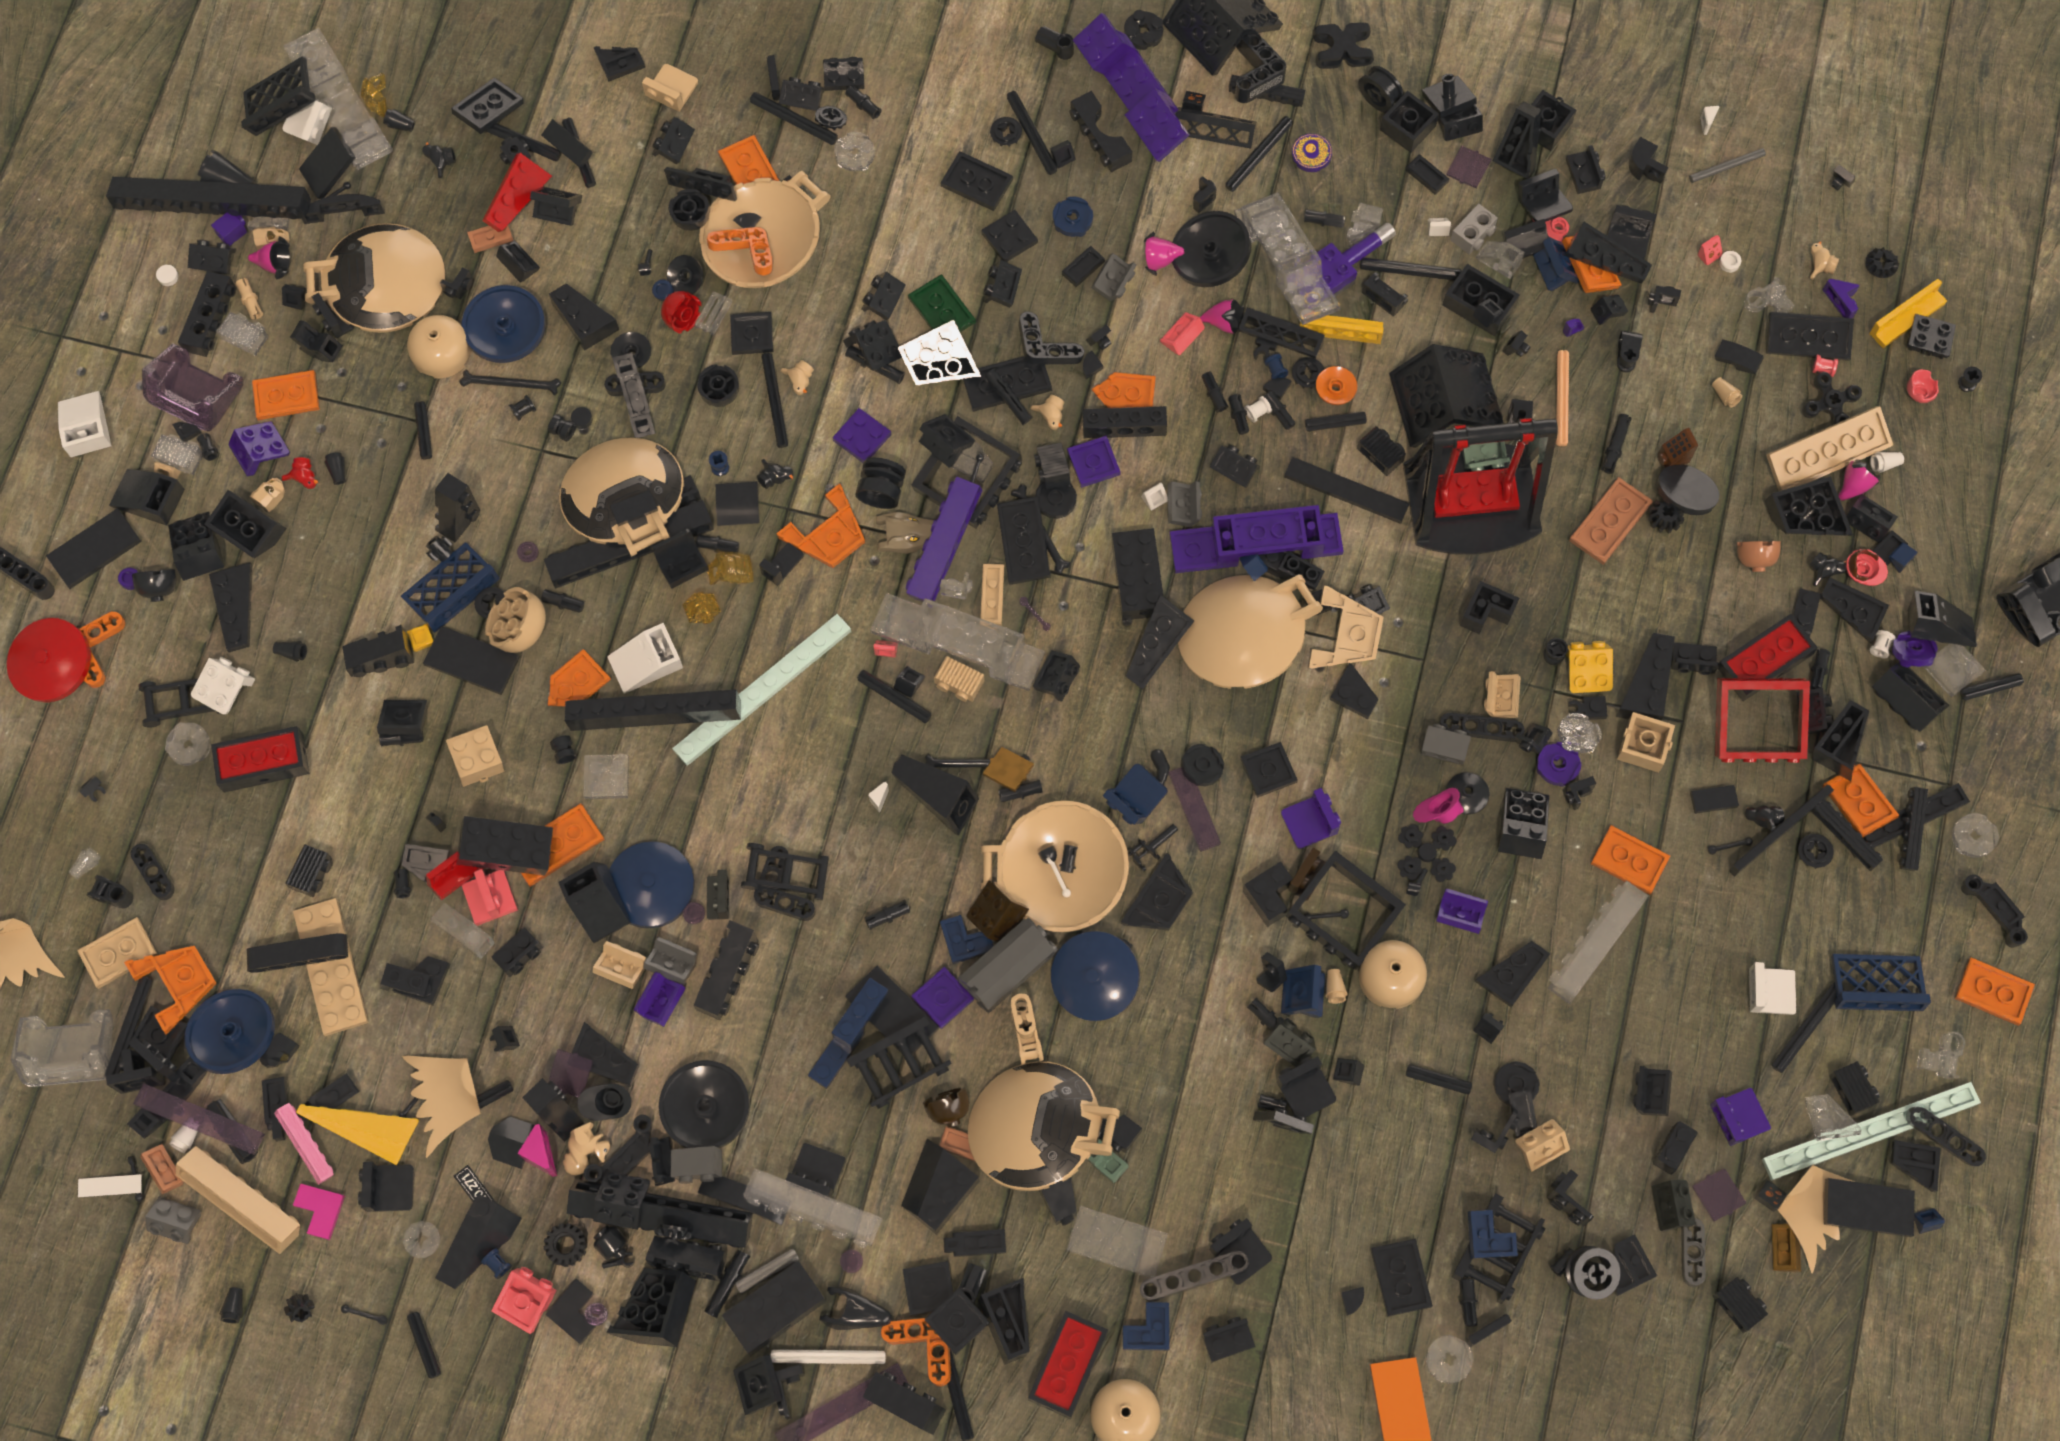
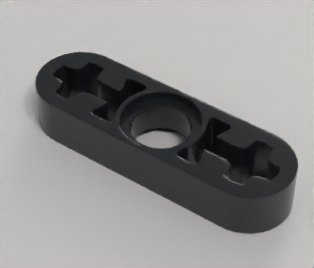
M660 372L640 373L646 394L659 393L664 390L666 382ZM617 375L607 377L604 383L607 393L611 396H624ZM645 379L647 380V383H646V384H647V387H645V383H644V380H645ZM654 379L659 381L656 386L653 385ZM614 382H617L616 389L611 387Z
M145 844L135 845L131 850V858L150 890L160 900L170 899L174 894V886L155 854ZM140 851L145 852L144 856L146 857L148 862L145 863L144 860H142L139 857ZM154 866L157 867V875L148 877V869ZM160 881L166 887L165 893L160 892L161 888L156 882Z

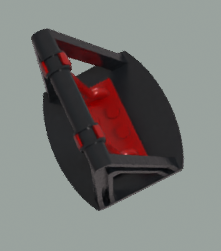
M1524 418L1514 423L1474 427L1455 425L1451 429L1432 431L1415 456L1403 464L1415 545L1448 554H1483L1515 547L1541 534L1542 525L1540 517L1558 434L1556 419L1534 420L1533 418ZM1518 440L1516 446L1505 444L1507 457H1510V462H1505L1504 467L1492 468V465L1484 466V470L1473 472L1471 468L1464 467L1463 448L1473 444ZM1539 455L1533 480L1531 462Z

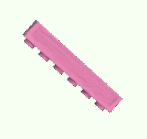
M288 1103L277 1109L274 1113L317 1184L319 1185L330 1179L334 1175L333 1169L327 1164L324 1154L318 1150V1145L312 1140L309 1130L303 1126L302 1119L298 1118L294 1106Z

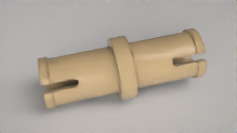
M247 278L239 279L235 285L242 297V304L246 306L252 320H255V317L256 319L261 318L263 312L257 302L258 297L256 293H253Z

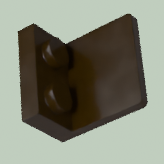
M988 881L966 917L988 939L999 942L1023 920L1029 908L1020 902L1010 899L994 882Z

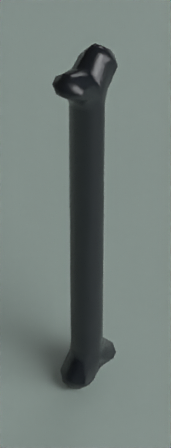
M468 370L463 371V378L459 380L463 387L473 383L544 389L551 391L554 396L558 393L557 388L561 385V381L558 378L552 381H536L477 376L470 374Z
M1020 484L1018 489L1012 490L1011 496L1018 499L1028 498L1026 495L1027 486ZM1044 527L1046 547L1055 562L1054 571L1057 574H1061L1063 569L1070 567L1071 562L1064 561L1061 558Z
M929 753L925 756V764L935 768L987 767L990 764V759H935ZM1026 754L1021 756L1028 761L1030 760Z

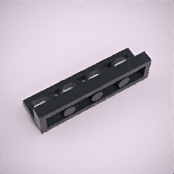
M1178 107L1179 110L1176 112L1177 118L1187 120L1191 125V128L1187 130L1190 138L1251 149L1257 121ZM1202 123L1207 124L1211 131L1203 135L1199 133L1196 127ZM1221 127H1225L1231 135L1225 139L1220 138L1216 131ZM1240 131L1250 132L1248 143L1240 142L1236 134Z
M1248 307L1238 329L1239 332L1315 359L1323 346L1325 337L1324 334ZM1247 323L1257 328L1249 329L1245 327V324ZM1270 326L1274 327L1278 334L1274 336L1266 335L1264 329ZM1284 337L1295 340V342L1288 343ZM1303 344L1315 347L1314 352L1305 349Z

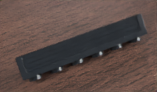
M1232 75L1229 92L1235 94L1236 81L1241 76ZM1280 85L1261 95L1258 99L1302 107L1306 90Z
M1912 787L1907 793V814L1904 819L1905 830L1902 833V854L1899 859L1900 869L1917 871L1919 868L1928 789Z
M1823 800L1812 810V813L1870 872L1883 861L1881 854L1872 849V845L1865 841L1862 835L1855 831L1848 821L1842 818L1840 812L1833 809L1830 802Z

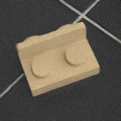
M1554 1119L1547 1121L1515 1140L1516 1145L1522 1150L1526 1165L1531 1172L1570 1150L1565 1131Z

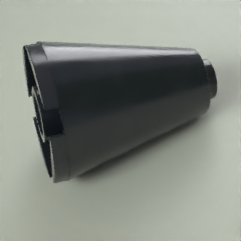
M211 150L213 153L211 156L207 154L198 171V176L201 177L200 181L255 184V180L216 150Z

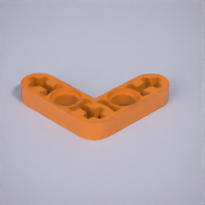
M752 227L713 231L708 234L707 246L710 250L725 251L749 248L755 272L759 275H768L772 272V256L764 229ZM738 237L742 240L734 241L732 240V238ZM758 249H762L765 252L757 253L755 251Z
M109 612L81 627L80 630L86 636L91 648L122 631L125 627V620L119 613ZM113 619L117 620L115 626L112 625L111 620ZM102 624L108 629L107 631L101 626ZM99 628L100 634L94 638L90 637L91 630ZM91 650L90 667L84 681L89 687L98 688L104 684L105 674ZM91 669L97 675V680L95 681L92 680L89 672Z
M925 1318L891 1321L890 1324L883 1326L881 1336L888 1344L896 1345L927 1341L928 1376L930 1381L940 1387L949 1383L951 1379L950 1348L934 1330H927L928 1335L925 1336L926 1328L924 1324H927L924 1320ZM913 1325H919L921 1328L920 1334L916 1337L909 1335V1329ZM891 1328H894L897 1332L904 1331L905 1338H903L901 1333H897L891 1339L887 1333L891 1331ZM936 1346H943L945 1349L943 1356L940 1358L933 1356L932 1352ZM933 1362L940 1363L941 1371L945 1373V1376H941L940 1381L934 1377V1374H938V1366L936 1364L933 1365Z

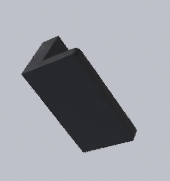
M1544 219L1504 232L1513 261L1532 256L1545 248L1543 241L1549 238Z

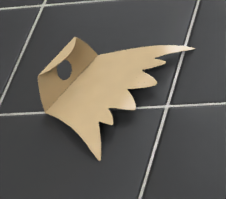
M14 918L0 921V988L5 976L12 983L21 987L24 970L36 978L38 977L37 968L64 978V975L41 948L30 925Z
M402 1056L407 1063L419 1070L412 1073L411 1077L423 1081L422 1084L418 1085L411 1092L412 1096L426 1100L419 1108L416 1117H432L424 1128V1132L433 1129L427 1145L426 1158L450 1133L481 1114L467 1058Z
M1814 1164L1778 1208L1779 1213L1784 1217L1798 1238L1806 1255L1811 1273H1813L1816 1264L1817 1244L1823 1250H1826V1241L1823 1233L1835 1240L1840 1239L1839 1227L1824 1225L1825 1179L1832 1178L1852 1181L1818 1168Z

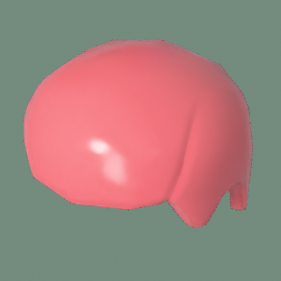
M1920 369L1915 371L1906 386L1909 396L1919 403L1933 401L1939 392L1938 381L1931 378L1929 370Z

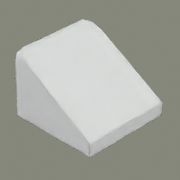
M1710 106L1703 109L1700 120L1704 135H1707L1719 106Z
M883 782L869 793V800L878 812L881 811L889 792L886 782Z

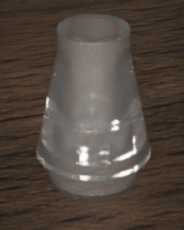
M87 847L85 850L82 849L68 872L79 880L81 876L99 864L98 861L101 859V856L90 847Z

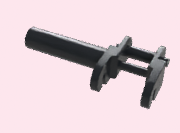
M1172 824L1150 842L1148 846L1145 845V841L1139 839V844L1133 849L1128 848V855H1132L1134 857L1133 862L1145 872L1146 868L1142 866L1140 859L1145 854L1151 853L1156 860H1159L1160 856L1156 855L1155 850L1176 833L1178 828ZM1142 847L1145 851L1137 856L1136 852Z

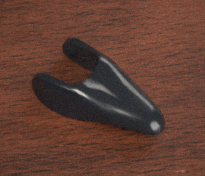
M827 1287V1292L830 1295L846 1296L845 1312L839 1319L830 1318L827 1314L819 1318L822 1323L832 1329L853 1330L886 1326L890 1324L892 1315L881 1305L847 1287Z

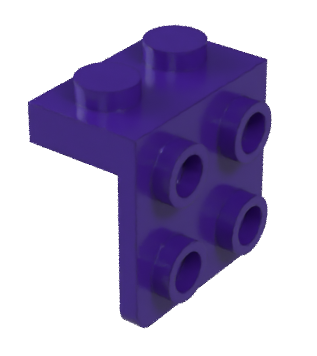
M1322 788L1314 790L1312 798L1281 811V816L1298 849L1305 848L1338 834L1341 820L1337 812L1333 813L1330 807L1332 805L1328 793L1324 794Z

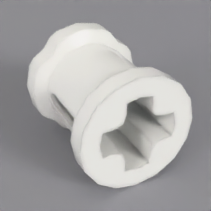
M1263 396L1251 406L1247 405L1244 407L1247 411V417L1253 423L1263 414L1272 412L1269 402Z
M1878 630L1874 646H1871L1870 653L1876 657L1888 658V650L1891 643L1894 642L1895 636L1888 631Z

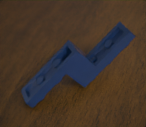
M871 978L868 979L831 1032L833 1040L808 1074L810 1079L825 1089L830 1086L846 1063V1059L850 1057L864 1037L865 1032L863 1028L888 994L889 990Z

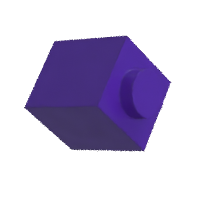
M227 212L211 224L216 235L224 243L229 244V246L247 233L244 227L246 222L240 215L232 216Z

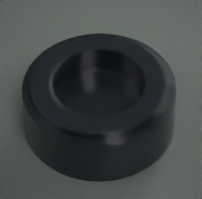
M585 407L576 408L571 414V420L576 423V428L578 429L589 427L593 421L591 412Z

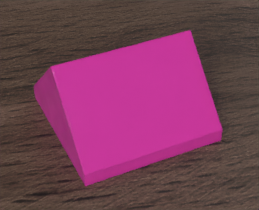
M537 1124L530 1132L518 1154L527 1163L550 1176H557L548 1134L540 1124Z

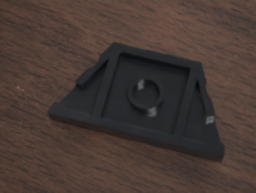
M1166 853L1122 919L1121 924L1123 926L1169 931L1192 897L1193 892L1184 881L1181 872L1176 868L1168 853Z

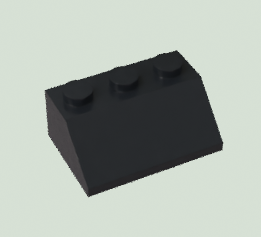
M227 490L204 524L254 559L275 546L286 530V527L230 490Z
M1899 662L1891 667L1872 686L1878 697L1890 703L1892 710L1902 715L1907 720L1908 725L1919 732L1924 730L1950 706L1910 667H1903Z

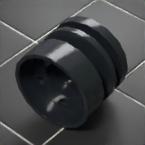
M867 458L863 462L861 470L862 479L858 481L855 493L856 498L862 503L875 508L893 509L897 507L901 495L900 488L903 486L906 470L900 464L889 459Z

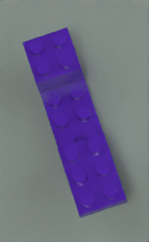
M1101 13L1073 39L1092 69L1104 74L1129 110L1125 114L1126 118L1156 161L1161 162L1190 136L1175 115L1179 110L1127 35L1116 30L1105 14Z
M1319 505L1214 516L1212 527L1170 531L1175 573L1237 567L1239 557L1255 554L1300 550L1301 558L1309 559L1343 555L1344 553L1338 513L1320 515Z

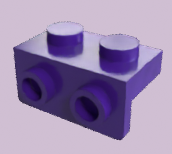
M1445 889L1436 921L1479 934L1488 901Z
M655 972L642 996L637 1001L634 1011L644 1019L664 1027L686 988Z

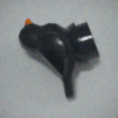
M427 142L422 149L425 157L429 158L436 166L438 178H443V170L446 165L450 166L456 163L452 147L441 148L436 145L431 146Z
M765 459L761 460L764 470H761L756 477L763 488L768 489L773 487L774 484H781L785 480L793 479L794 473L789 466L782 467L778 464L767 463Z
M1820 552L1809 564L1812 570L1816 571V579L1813 586L1816 587L1824 578L1836 574H1844L1847 571V560L1839 561L1836 558H1828L1827 555Z
M1762 805L1759 807H1748L1745 810L1746 819L1754 821L1758 826L1767 828L1770 831H1774L1775 826L1783 823L1785 819L1781 807Z

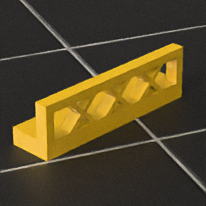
M1939 279L1935 280L1875 323L1869 334L1882 348H1885L1912 329L1915 313L1928 317L1943 307L1947 300L1938 291L1942 282Z
M1301 312L1300 326L1324 334L1326 338L1381 344L1384 329L1383 322Z

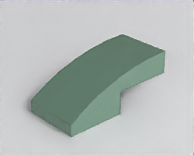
M1113 1151L1110 1156L1091 1154L1089 1159H1087L1113 1183L1129 1167Z

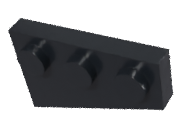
M1832 578L1828 579L1820 596L1824 603L1870 643L1873 641L1889 607L1888 604Z
M1531 941L1484 975L1478 977L1475 982L1512 1008L1547 960L1550 953Z
M585 1022L567 1062L570 1066L630 1087L639 1068L635 1061Z

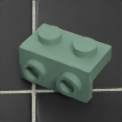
M1505 441L1473 444L1462 450L1464 467L1471 468L1472 472L1484 470V466L1492 465V468L1504 467L1505 462H1510V457H1507Z

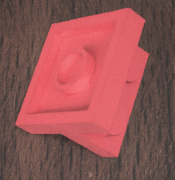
M483 869L474 872L476 879L462 885L476 926L518 911L504 870H498L486 875Z

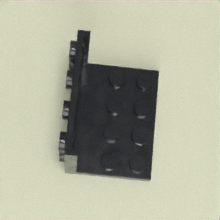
M1176 0L1163 19V25L1212 76L1219 73L1244 35L1280 30L1283 23L1278 19L1279 17L1275 12L1270 11L1263 0Z
M1432 344L1389 373L1410 447H1418L1425 442L1432 431L1444 430L1454 423L1473 427L1504 424L1483 353Z

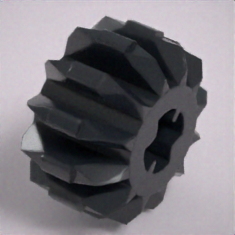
M1663 499L1661 501L1656 500L1648 511L1650 514L1648 521L1653 522L1652 528L1659 527V533L1665 529L1669 534L1672 532V529L1677 531L1680 528V524H1683L1685 520L1683 517L1685 513H1683L1684 510L1679 509L1673 504L1668 505Z

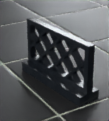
M301 56L243 92L246 116L241 121L243 129L258 136L316 101L315 94L310 91L307 59ZM300 66V69H299L297 75H294L295 72H296V70H297V68ZM286 75L282 84H279L282 77ZM292 77H294L295 79H294V81H293L291 87L289 88L288 85H289V83H290ZM271 84L268 92L265 93L266 88ZM279 86L280 88H279V90H278L276 96L274 97L273 94H274L275 90L277 89V87ZM257 93L253 101L251 102V96ZM264 95L265 98L263 99L261 105L259 106L258 104H259V102H260L262 96Z

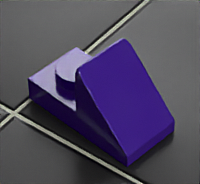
M1829 279L1823 288L1824 293L1843 318H1853L1858 307L1855 300L1850 297L1856 293L1859 285Z

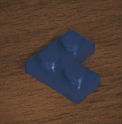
M961 915L940 921L952 964L983 956L994 946L992 940L988 939L981 931L967 935Z
M1493 1210L1467 1211L1471 1258L1518 1256L1516 1233L1494 1234Z
M1146 1302V1326H1123V1350H1170L1169 1302Z

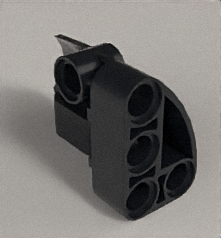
M2060 552L2032 569L2030 575L1996 596L1999 606L2012 625L2036 647L2042 646L2060 634V626L2058 624L2060 619Z

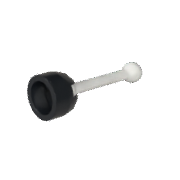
M1051 846L1040 851L1038 855L1044 863L1051 865L1063 890L1062 895L1066 898L1069 897L1071 892L1066 888L1054 863L1057 858L1055 847Z

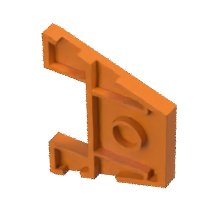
M840 483L825 494V498L837 512L810 534L804 537L792 522L776 533L780 540L791 543L798 550L831 568L837 566L865 543L864 536Z
M195 945L168 951L166 954L158 956L150 955L145 956L144 959L136 961L132 959L124 962L135 981L157 970L173 997L175 1004L155 1015L165 1034L169 1033L217 984Z

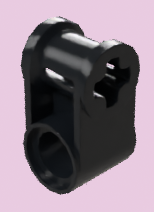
M1621 331L1618 342L1617 367L1622 372H1631L1635 368L1640 354L1643 334Z
M99 875L95 876L96 881L91 891L86 894V896L93 900L121 909L129 907L133 902L132 893L123 885ZM120 893H123V896L120 899L116 900L117 896Z

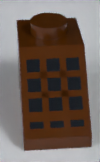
M1690 428L1684 429L1661 446L1658 452V460L1662 466L1664 465L1666 468L1671 465L1690 463L1698 447V443Z

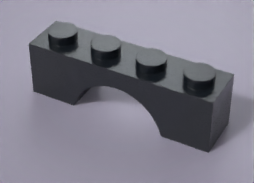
M1092 90L1072 100L1071 110H1069L1070 116L1073 121L1077 120L1083 136L1089 138L1093 151L1099 153L1103 166L1108 167L1113 172L1131 163L1132 150L1122 136L1112 137L1105 135L1098 129L1096 123L1101 117L1102 105Z
M1126 1115L1116 1119L1111 1142L1113 1150L1118 1153L1122 1151L1125 1154L1142 1132V1127ZM1102 1119L1099 1139L1104 1135L1107 1119Z

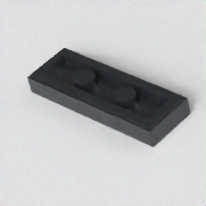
M554 119L550 121L541 136L580 168L584 167L593 154L592 150Z

